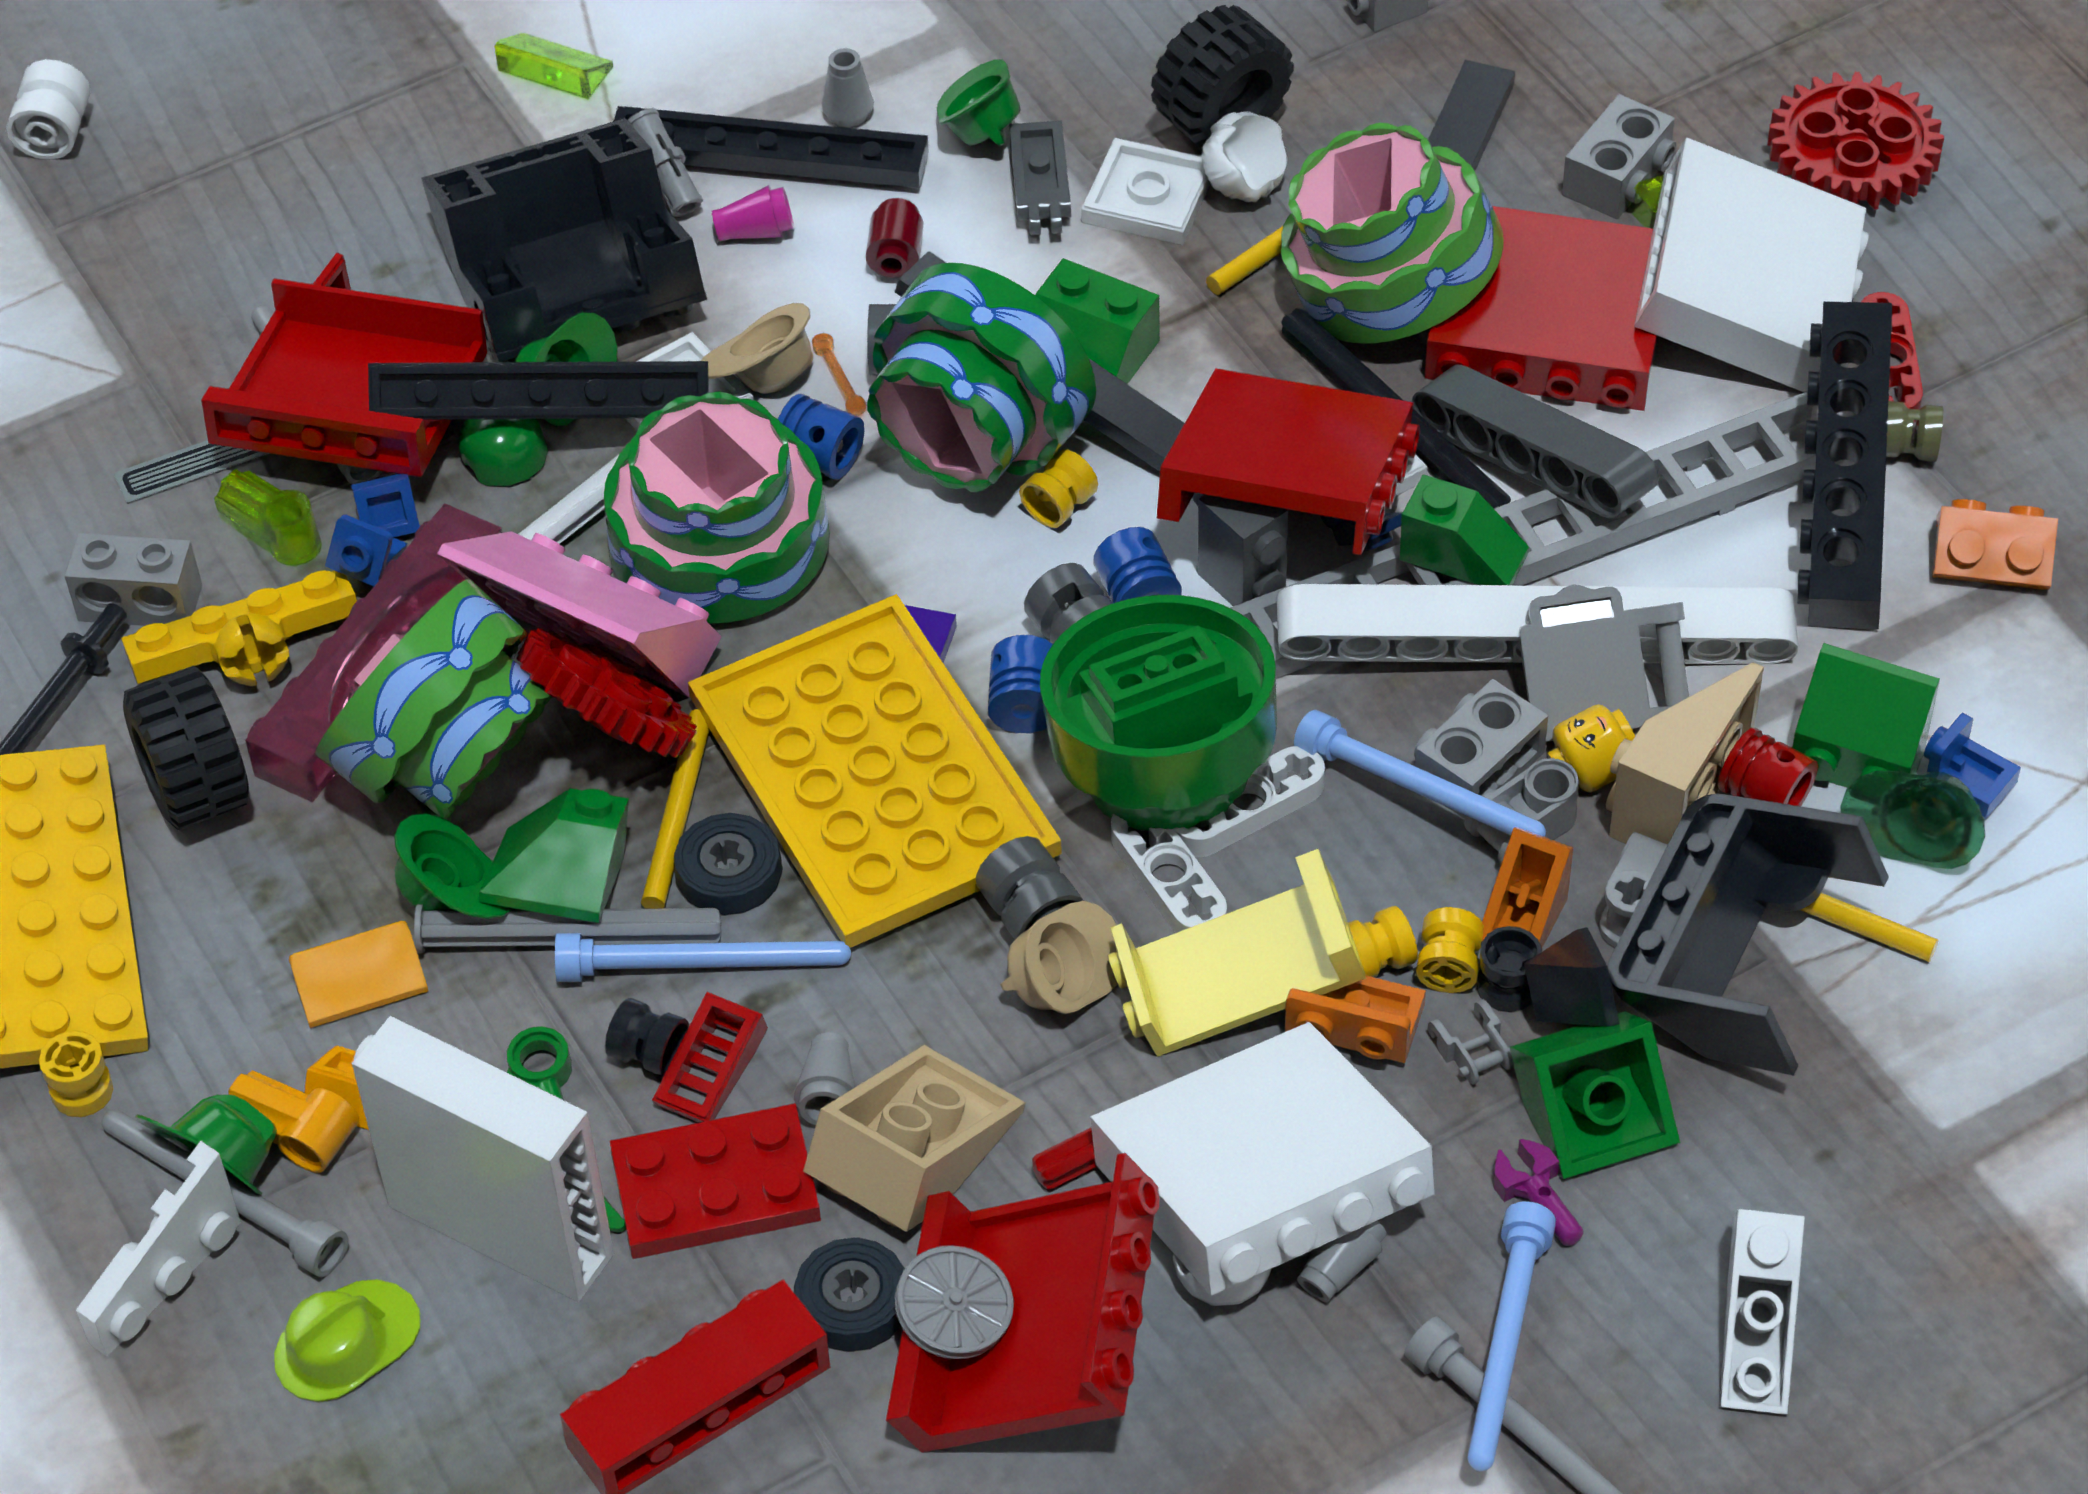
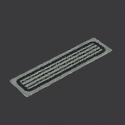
M207 440L114 473V476L126 502L129 503L269 453L209 444Z

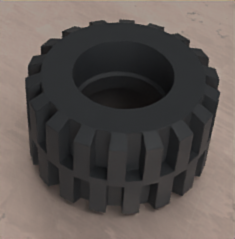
M1226 5L1217 6L1211 13L1206 10L1199 14L1192 23L1188 22L1181 28V32L1166 46L1167 50L1159 58L1155 66L1158 70L1152 76L1151 87L1154 90L1151 93L1152 102L1156 105V109L1199 148L1203 149L1206 140L1212 134L1211 127L1225 115L1232 112H1252L1271 118L1275 111L1279 110L1284 101L1283 97L1289 91L1292 82L1289 78L1294 72V63L1291 61L1293 55L1279 38L1246 10L1244 11L1235 5L1229 8Z
M191 666L124 691L123 712L134 750L152 795L161 813L177 830H181L247 805L249 784L237 741L212 684L197 667Z

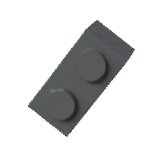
M1206 494L1198 499V575L1232 606L1286 587L1288 510Z

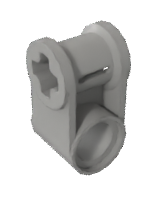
M1555 758L1542 759L1533 763L1527 770L1499 789L1493 790L1483 797L1541 822L1546 830L1545 837L1554 840L1560 835L1567 833L1575 824L1578 803V775L1574 768L1563 760ZM1466 816L1465 829L1475 837L1482 836L1499 852V862L1502 864L1511 836Z
M1637 832L1632 833L1628 839L1618 865L1607 881L1604 893L1607 906L1602 913L1599 930L1606 943L1616 948L1668 845Z

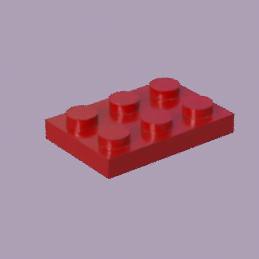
M796 1103L610 1140L632 1259L821 1221L820 1207L813 1177L803 1171L808 1155Z

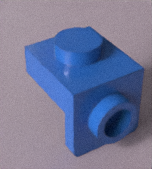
M342 515L335 524L325 567L378 587L403 563L408 543L393 538L390 532L349 515Z
M1962 712L1948 729L1940 726L1930 738L1924 751V757L1929 760L1924 785L1980 817L1987 819L2018 782L2021 767L1969 739L1973 718Z

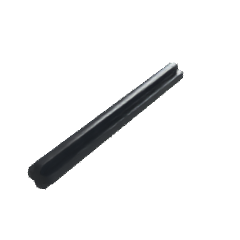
M1295 308L1290 314H1286L1281 321L1283 325L1282 334L1343 390L1403 400L1304 309ZM1413 409L1411 423L1420 425L1416 455L1441 480L1478 491L1493 508L1511 502L1510 496Z

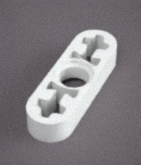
M1298 746L1285 748L1269 756L1254 771L1242 793L1255 794L1261 797L1265 802L1261 807L1254 810H1243L1232 803L1227 811L1221 812L1210 820H1203L1196 824L1200 828L1209 825L1208 831L1202 832L1198 827L1190 829L1185 827L1175 828V831L1195 857L1210 856L1316 800L1324 789V761L1317 752L1311 755ZM1293 770L1299 776L1308 773V779L1302 780L1297 775L1287 778V772ZM1280 788V794H1277L1275 790Z
M1113 814L1111 819L1113 848L1175 933L1227 914L1225 897L1175 829L1149 828L1148 836L1151 848L1146 851V842L1136 831L1128 833V827L1130 826L1127 825V821ZM1173 864L1182 868L1185 875L1175 882H1162L1156 879L1152 872L1161 865ZM1191 894V902L1197 911L1201 914L1210 912V919L1203 921L1198 915L1189 917V903L1186 897Z

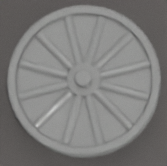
M960 1246L936 1247L916 1256L904 1269L895 1292V1310L903 1330L918 1346L944 1358H972L992 1349L1006 1333L1013 1315V1293L1002 1270L985 1255Z

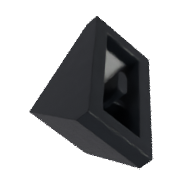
M1588 927L1571 932L1524 963L1537 1021L1605 1027L1620 1024L1607 964Z

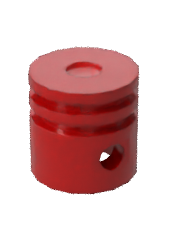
M1750 728L1739 738L1730 751L1719 775L1718 788L1726 794L1731 793L1732 796L1802 806L1817 776L1818 763L1816 760L1783 742H1776L1772 736L1763 735L1759 729Z

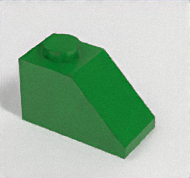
M1422 475L1401 516L1399 560L1476 585H1513L1528 555L1529 546L1478 491L1428 475Z

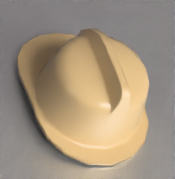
M790 303L778 307L760 317L741 334L715 348L700 360L708 361L709 379L734 374L750 390L764 394L778 392L787 387L813 361L811 343L805 331V327L810 319V309L803 303Z
M1080 901L1067 904L1038 919L1010 945L1007 956L1009 977L1000 983L1002 990L1016 991L1018 996L1033 1008L1039 1010L1052 1009L1062 1014L1076 1012L1107 995L1118 985L1108 958L1109 954L1117 952L1111 927L1116 926L1112 916L1097 904Z

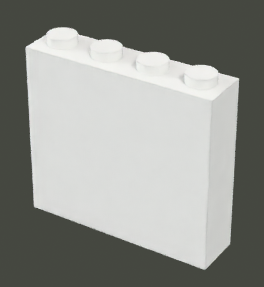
M1686 137L1664 173L1634 327L1808 393V372H1820L1821 357H1809L1811 323H1822L1823 301L1852 302L1859 289L1863 272L1857 269V263L1866 248L1869 234L1863 231L1866 208ZM1848 363L1841 364L1840 366L1847 367Z
M389 1016L375 1035H369L361 1042L352 1062L389 1207L580 1302L614 1255L588 1113Z
M1310 1022L1090 1116L1095 1162L1098 1168L1112 1182L1117 1154L1126 1153L1153 1179L1159 1187L1160 1199L1159 1209L1154 1216L1153 1230L1211 1296L1434 1195L1432 1146Z

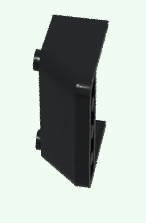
M1710 794L1694 801L1684 812L1609 959L1607 968L1610 982L1618 997L1705 1058L1794 1076L1799 1065L1771 1007L1724 998L1722 996L1765 908L1785 912L1803 909L1819 897L1828 877L1885 887L1889 876L1863 816L1726 794Z

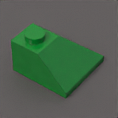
M569 788L508 827L480 889L479 902L599 923L624 859L629 798L613 796L600 789L579 790Z

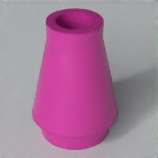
M768 185L723 208L712 210L713 222L720 242L729 239L783 237V231L794 229L793 217L784 187L771 190V187Z

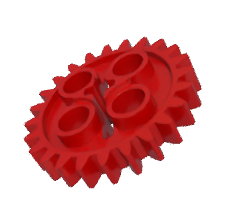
M1833 72L1832 81L1829 84L1815 76L1812 77L1810 90L1797 84L1794 86L1793 97L1785 95L1781 97L1779 109H1773L1771 124L1769 125L1767 146L1771 147L1769 159L1773 162H1779L1777 173L1781 175H1792L1791 179L1842 199H1847L1855 204H1859V200H1867L1874 210H1878L1880 198L1885 197L1896 206L1900 203L1901 192L1915 197L1918 193L1919 184L1929 186L1932 172H1938L1944 142V135L1940 134L1942 122L1941 119L1932 118V105L1918 106L1920 96L1918 92L1905 96L1901 95L1902 83L1899 81L1886 88L1882 86L1881 75H1876L1870 83L1863 82L1860 72H1854L1851 81H1844L1837 72Z
M537 628L536 631L531 630L517 653L516 660L522 663L521 669L531 674V680L541 684L545 688L544 691L562 702L563 706L579 711L578 715L581 718L590 721L599 730L617 740L629 744L635 741L648 752L654 749L662 756L666 757L667 754H670L677 758L679 754L682 755L696 733L697 725L691 722L692 717L681 711L682 706L674 702L665 691L651 683L647 678L636 676L634 668L624 665L615 656L595 645L584 642L580 645L566 634L561 637L550 629L546 632Z

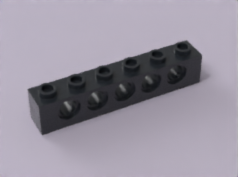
M1823 301L1822 323H1811L1809 357H1821L1820 372H1808L1807 405L1818 406V420H1806L1805 454L1816 455L1815 470L1804 469L1802 504H1814L1813 519H1801L1800 554H1811V569H1799L1797 604L1809 605L1808 627L1879 629L1892 303ZM1844 363H1854L1858 366L1853 368H1846L1840 365ZM1843 411H1850L1856 413L1857 415L1845 417L1838 415L1837 413ZM1840 460H1849L1854 462L1855 464L1850 466H1840L1835 462ZM1839 509H1845L1853 512V514L1848 516H1838L1833 514L1832 512ZM1836 559H1843L1851 562L1852 564L1844 567H1838L1830 564L1829 562Z

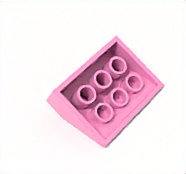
M510 531L443 543L437 554L465 580H472L508 615L546 632L550 629L561 637L566 634L580 645L583 642L595 645L615 656L624 665L634 668V673L686 697H689L687 682L702 675L721 639L720 634L707 622L710 614L698 605L679 598L675 605L659 598L661 592L657 588L633 576H630L628 582L624 583L611 577L613 570L588 555L583 554L579 562L563 555L566 550L563 546L544 535L535 533L532 540H529Z

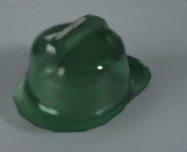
M1874 771L1858 777L1846 789L1840 805L1841 813L1863 816L1879 855L1884 858L1922 864L1933 868L1953 869L1968 864L1980 852L1986 837L1984 817L1980 811L1981 806L1976 803L1970 789L1959 778L1945 772L1929 771L1917 775L1900 771Z

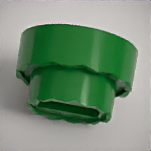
M1151 595L1119 601L1095 610L1072 624L1053 643L1044 659L1040 672V691L1050 748L1054 760L1074 787L1090 794L1104 815L1112 818L1113 814H1115L1119 818L1126 820L1127 825L1132 828L1148 831L1149 828L1175 829L1185 827L1188 829L1200 821L1210 820L1221 812L1227 811L1233 801L1244 792L1247 781L1254 771L1271 754L1277 730L1276 664L1274 654L1268 640L1259 628L1248 618L1225 605L1184 595Z

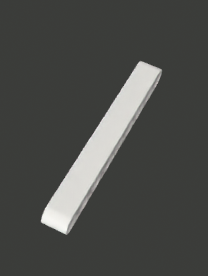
M1293 585L1284 588L1276 596L1279 652L1284 657L1297 661L1523 663L1519 629L1523 625L1530 624L1528 610L1531 601L1540 596L1555 595L1567 586ZM1584 586L1590 589L1602 587L1617 588L1622 596L1624 610L1683 602L1685 619L1679 621L1685 664H1751L1752 662L1756 664H1775L1787 661L1798 653L1793 595L1781 588ZM1656 625L1639 626L1643 662L1661 663Z

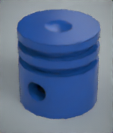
M805 394L793 396L784 406L778 420L809 446L816 457L822 475L832 479H841L854 465L862 447L865 433L863 420L829 404H823L817 399H811ZM842 440L843 447L839 452H837L839 444Z
M1129 527L1119 530L1107 537L1097 547L1093 556L1094 567L1113 603L1151 595H1182V586L1176 578V574L1171 568L1157 537L1151 530L1144 527Z
M1015 635L1007 637L995 645L991 652L988 716L994 724L1014 733H1034L1047 728L1040 691V672L1044 659L1053 645L1051 642L1034 635Z

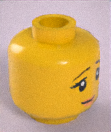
M1597 704L1560 722L1554 727L1552 737L1556 748L1547 752L1548 758L1563 760L1570 764L1577 772L1578 787L1583 791L1592 792L1616 780L1617 775L1610 772L1614 754L1624 739L1632 741L1635 734L1620 709L1610 712L1605 706Z

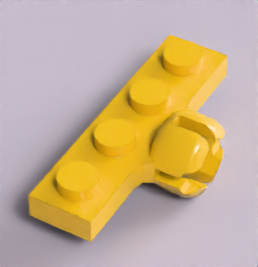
M323 570L307 575L302 581L277 589H259L245 599L223 606L211 605L202 607L191 616L166 624L152 623L138 629L136 633L121 637L137 684L191 666L215 661L220 664L225 676L235 683L257 686L254 673L264 671L269 682L275 679L284 669L289 658V649L285 642L288 637L360 614L361 612L356 594L347 576L335 570Z

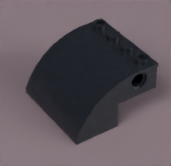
M625 118L421 178L442 245L462 297L468 308L483 310L486 345L498 362H515L521 349L532 341L549 337L563 323L579 313H595L606 319L613 332H627L639 327L642 324V319L659 314L667 317L680 316L690 312L694 307L693 304L707 300L693 239L666 209L652 148Z

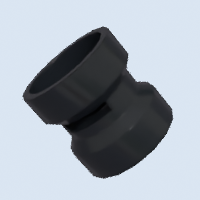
M1501 927L1488 933L1481 943L1477 990L1480 998L1487 1001L1490 1007L1495 1010L1515 1012L1523 1010L1532 1004L1524 963L1541 953L1542 948L1539 940L1531 932L1520 927Z
M632 998L625 999L615 1011L609 1024L605 1039L606 1054L625 1063L633 1059L643 1063L647 1071L664 1077L689 1028V1022L685 1018L670 1012L661 1016L652 1013L650 1006L646 1003Z

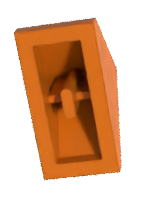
M1518 827L1513 828L1482 921L1484 925L1482 941L1493 930L1512 926L1531 932L1539 940L1541 948H1543L1568 900L1573 847Z

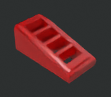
M706 992L652 1099L653 1103L698 1123L714 1120L757 1051L768 1029L763 1015ZM717 1026L737 1034L734 1042L714 1035L713 1033ZM705 1045L726 1053L727 1056L724 1062L701 1054ZM693 1065L717 1074L712 1083L690 1074L689 1071ZM683 1084L705 1093L707 1096L701 1105L675 1093L680 1085Z

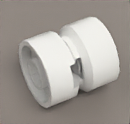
M45 59L33 62L28 66L16 96L17 101L14 103L6 126L8 138L13 145L29 156L46 160L62 158L71 152L91 92L89 82L85 76L72 65L59 60Z

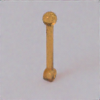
M827 333L815 335L812 339L813 352L818 356H823L846 398V411L860 416L866 410V401L862 396L856 395L833 352V337Z

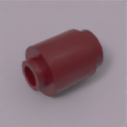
M891 198L883 201L871 215L865 258L868 266L877 274L890 278H900L920 259L924 221L915 204L906 199Z

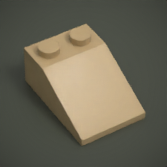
M1752 662L1649 718L1643 723L1632 741L1624 739L1620 743L1610 767V772L1617 775L1616 781L1606 801V809L1612 811L1609 837L1626 844L1632 833L1637 832L1669 844L1686 809L1701 797L1721 792L1718 788L1719 775L1730 751L1739 738L1747 730L1755 726L1764 670L1763 666Z
M923 1045L821 1108L803 1171L824 1183L835 1194L846 1196L877 1214L878 1218L884 1223L899 1227L907 1232L923 1221L928 1195L946 1191L954 1194L1021 1116L1026 1102Z

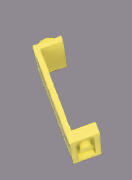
M1319 849L1295 857L1304 885L1136 948L1122 923L1111 927L1117 952L1109 954L1108 958L1119 987L1121 989L1129 988L1132 1000L1124 1003L1123 1009L1129 1027L1136 1039L1146 1036L1156 1056L1159 1057L1286 1009V999L1289 990L1292 988L1323 995L1367 978L1334 880Z

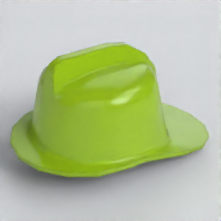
M378 1279L355 1281L336 1291L315 1293L301 1301L290 1314L285 1330L280 1335L274 1351L275 1372L283 1387L299 1399L314 1402L338 1399L353 1391L367 1379L399 1359L413 1346L421 1328L420 1309L409 1292L395 1283Z

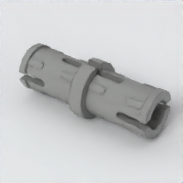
M649 108L634 114L628 119V122L652 148L661 190L670 207L671 214L674 217H680L696 210L701 206L703 198L698 193L683 164L686 157L682 149L673 145L659 117L658 111L655 108Z

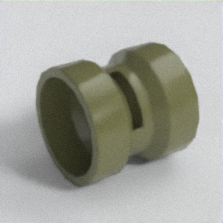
M1889 401L1886 457L1896 458L1902 453L1914 454L1918 460L1937 462L1943 426V406L1924 405L1921 409H1909L1903 402ZM1916 420L1914 443H1911L1913 421Z

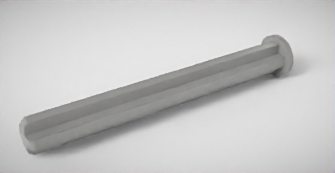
M417 904L414 918V939L417 953H424L426 947L555 946L556 933H581L582 939H594V945L718 943L721 938V915L719 910L715 908L604 909L599 923L526 910H512L503 917L485 919L468 916L456 910L424 911L423 904Z

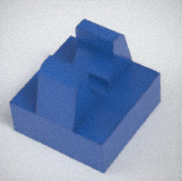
M396 474L351 485L359 520L390 532L393 538L421 531L407 474Z

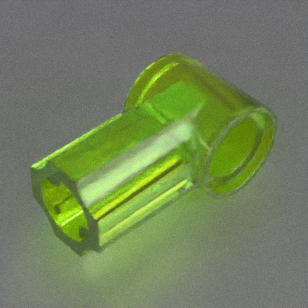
M234 469L221 480V487L214 498L218 512L268 543L273 557L278 562L285 565H300L312 560L320 552L322 546L321 537L310 500L304 493L297 490L281 491L249 470L240 472Z

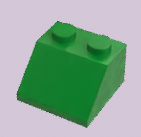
M1062 258L1035 294L1069 327L1089 359L1126 384L1130 382L1160 341V300L1158 294Z
M1823 643L1795 730L1792 748L1817 761L1818 771L1815 780L1827 781L1859 791L1874 799H1884L1904 805L1924 755L1940 678Z
M1625 1011L1618 1013L1620 1024L1608 1027L1579 1025L1510 1046L1524 1107L1542 1144L1549 1147L1559 1160L1558 1176L1560 1178L1566 1179L1680 1143L1652 1022Z

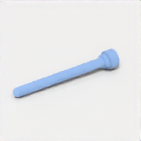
M1319 710L1308 712L1297 727L1294 746H1298L1311 755L1317 752L1323 761H1334L1339 758L1510 836L1514 827L1543 837L1546 836L1545 827L1541 822L1348 737L1346 729L1341 727V723L1337 718Z
M556 933L555 937L556 982H582V976H594L595 969L843 965L851 957L850 947L842 941L594 945V939H582L581 933Z
M1524 1201L1510 1205L1506 1209L1502 1225L1501 1238L1510 1255L1468 1452V1462L1477 1471L1488 1470L1495 1460L1535 1260L1540 1258L1551 1247L1556 1218L1548 1208L1534 1202Z

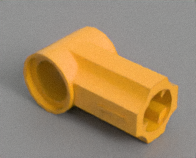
M253 1070L248 1074L240 1073L229 1088L228 1095H235L246 1100L275 1124L277 1132L273 1143L279 1146L282 1153L297 1166L313 1173H321L327 1168L359 1123V1116L356 1110L345 1099L323 1088H315L308 1095Z

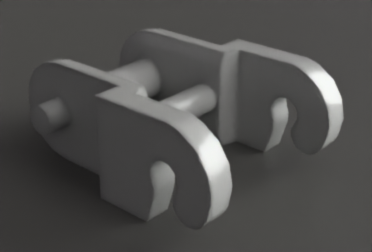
M1484 999L1474 1003V1012L1478 1019L1483 1017L1485 1034L1467 1042L1461 1043L1458 1037H1451L1440 1020L1435 1019L1428 1022L1429 1034L1431 1038L1437 1037V1049L1445 1062L1448 1063L1454 1060L1459 1067L1458 1072L1460 1076H1465L1471 1084L1479 1082V1072L1499 1063L1506 1070L1513 1068L1510 1047L1506 1045L1500 1036L1501 1022ZM1487 1043L1492 1052L1472 1060L1467 1051Z

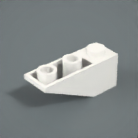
M1738 1209L1733 1216L1720 1407L1787 1415L1805 1216Z

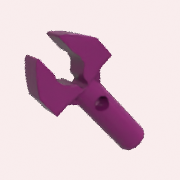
M1519 1139L1518 1155L1525 1165L1532 1170V1177L1526 1172L1515 1170L1502 1150L1499 1149L1495 1161L1493 1183L1495 1191L1503 1202L1520 1196L1529 1199L1530 1202L1545 1206L1556 1218L1554 1234L1565 1246H1571L1580 1241L1584 1233L1583 1228L1549 1184L1550 1179L1558 1176L1559 1160L1550 1148L1534 1141Z

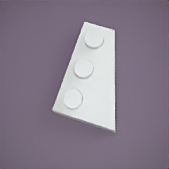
M202 1141L198 1143L187 1158L195 1168L177 1193L173 1195L165 1189L151 1207L155 1216L150 1224L149 1231L139 1244L130 1242L123 1245L76 1309L88 1344L106 1357L122 1341L133 1338L143 1327L147 1316L167 1296L178 1293L188 1282L192 1271L212 1251L223 1248L234 1235L236 1227L241 1223L220 1153Z

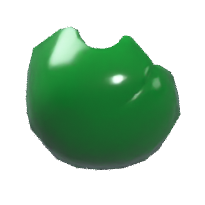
M537 419L465 420L458 434L457 443L464 464L466 466L470 465L478 481L484 485L510 486L528 480L544 467L548 448Z

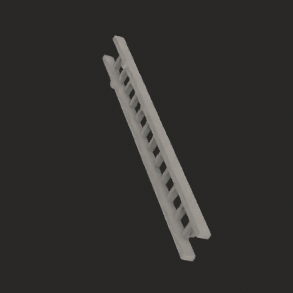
M1807 392L1646 451L1653 460L1659 477L1664 476L1678 496L1647 508L1639 499L1625 510L1626 516L1595 527L1580 505L1547 489L1494 508L1529 546L1528 555L1513 586H1522L1708 514L1717 512L1720 516L1733 511L1737 503L1803 479L1804 469L1815 470L1816 455L1805 454V448L1796 451L1781 431L1804 423L1806 420H1811L1813 406L1807 405ZM1762 438L1777 459L1746 470L1732 449ZM1713 457L1727 477L1696 489L1682 468H1685L1688 472L1701 467L1703 460ZM1840 460L1835 463L1840 465L1844 463V460ZM1563 513L1577 534L1544 546L1531 525ZM1400 544L1289 586L1299 584H1377L1408 571H1411L1419 585L1442 584L1432 570L1399 560ZM1457 579V580L1451 581V582L1446 583V584H1443V585H1476V584H1473V583H1470V582H1467V581H1464V580H1461V579ZM1284 588L1230 607L1255 624L1268 640L1275 658L1276 679L1321 662L1291 660L1280 654L1278 630L1273 622L1277 621L1276 596Z

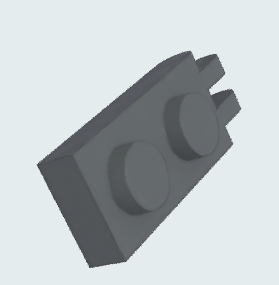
M1062 120L1009 124L1018 221H1029L1030 235H1041L1040 219H1050L1051 234L1062 233V218L1071 217Z

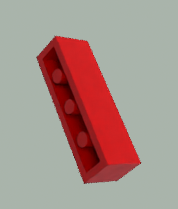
M784 1279L766 1290H755L746 1295L733 1310L711 1323L706 1322L696 1325L683 1336L680 1342L655 1357L647 1356L638 1360L619 1379L599 1391H588L574 1400L569 1409L560 1414L566 1446L601 1494H626L831 1368L827 1334Z

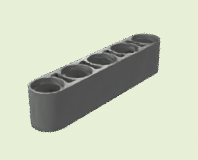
M1459 364L1452 366L1417 391L1412 397L1413 409L1452 444L1603 517H1617L1653 490L1658 484L1659 475L1653 460L1639 447L1467 366Z

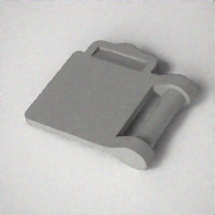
M1575 584L1563 588L1555 595L1540 596L1531 601L1528 610L1530 624L1520 627L1519 639L1528 702L1548 715L1546 742L1553 741L1552 731L1557 724L1593 705H1603L1610 712L1620 709L1631 728L1635 729L1641 728L1643 723L1649 718L1689 697L1679 621L1685 619L1683 602L1624 610L1622 596L1617 588L1602 587L1590 589ZM1655 624L1667 706L1650 708L1639 626Z

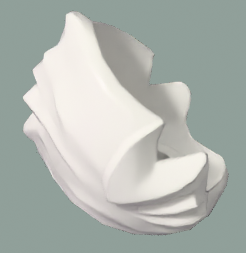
M1232 112L1222 117L1211 127L1212 134L1206 140L1201 155L1204 160L1205 174L1208 176L1211 186L1230 199L1238 198L1245 202L1252 201L1256 203L1260 197H1267L1280 184L1287 168V154L1279 124L1268 117L1252 112Z

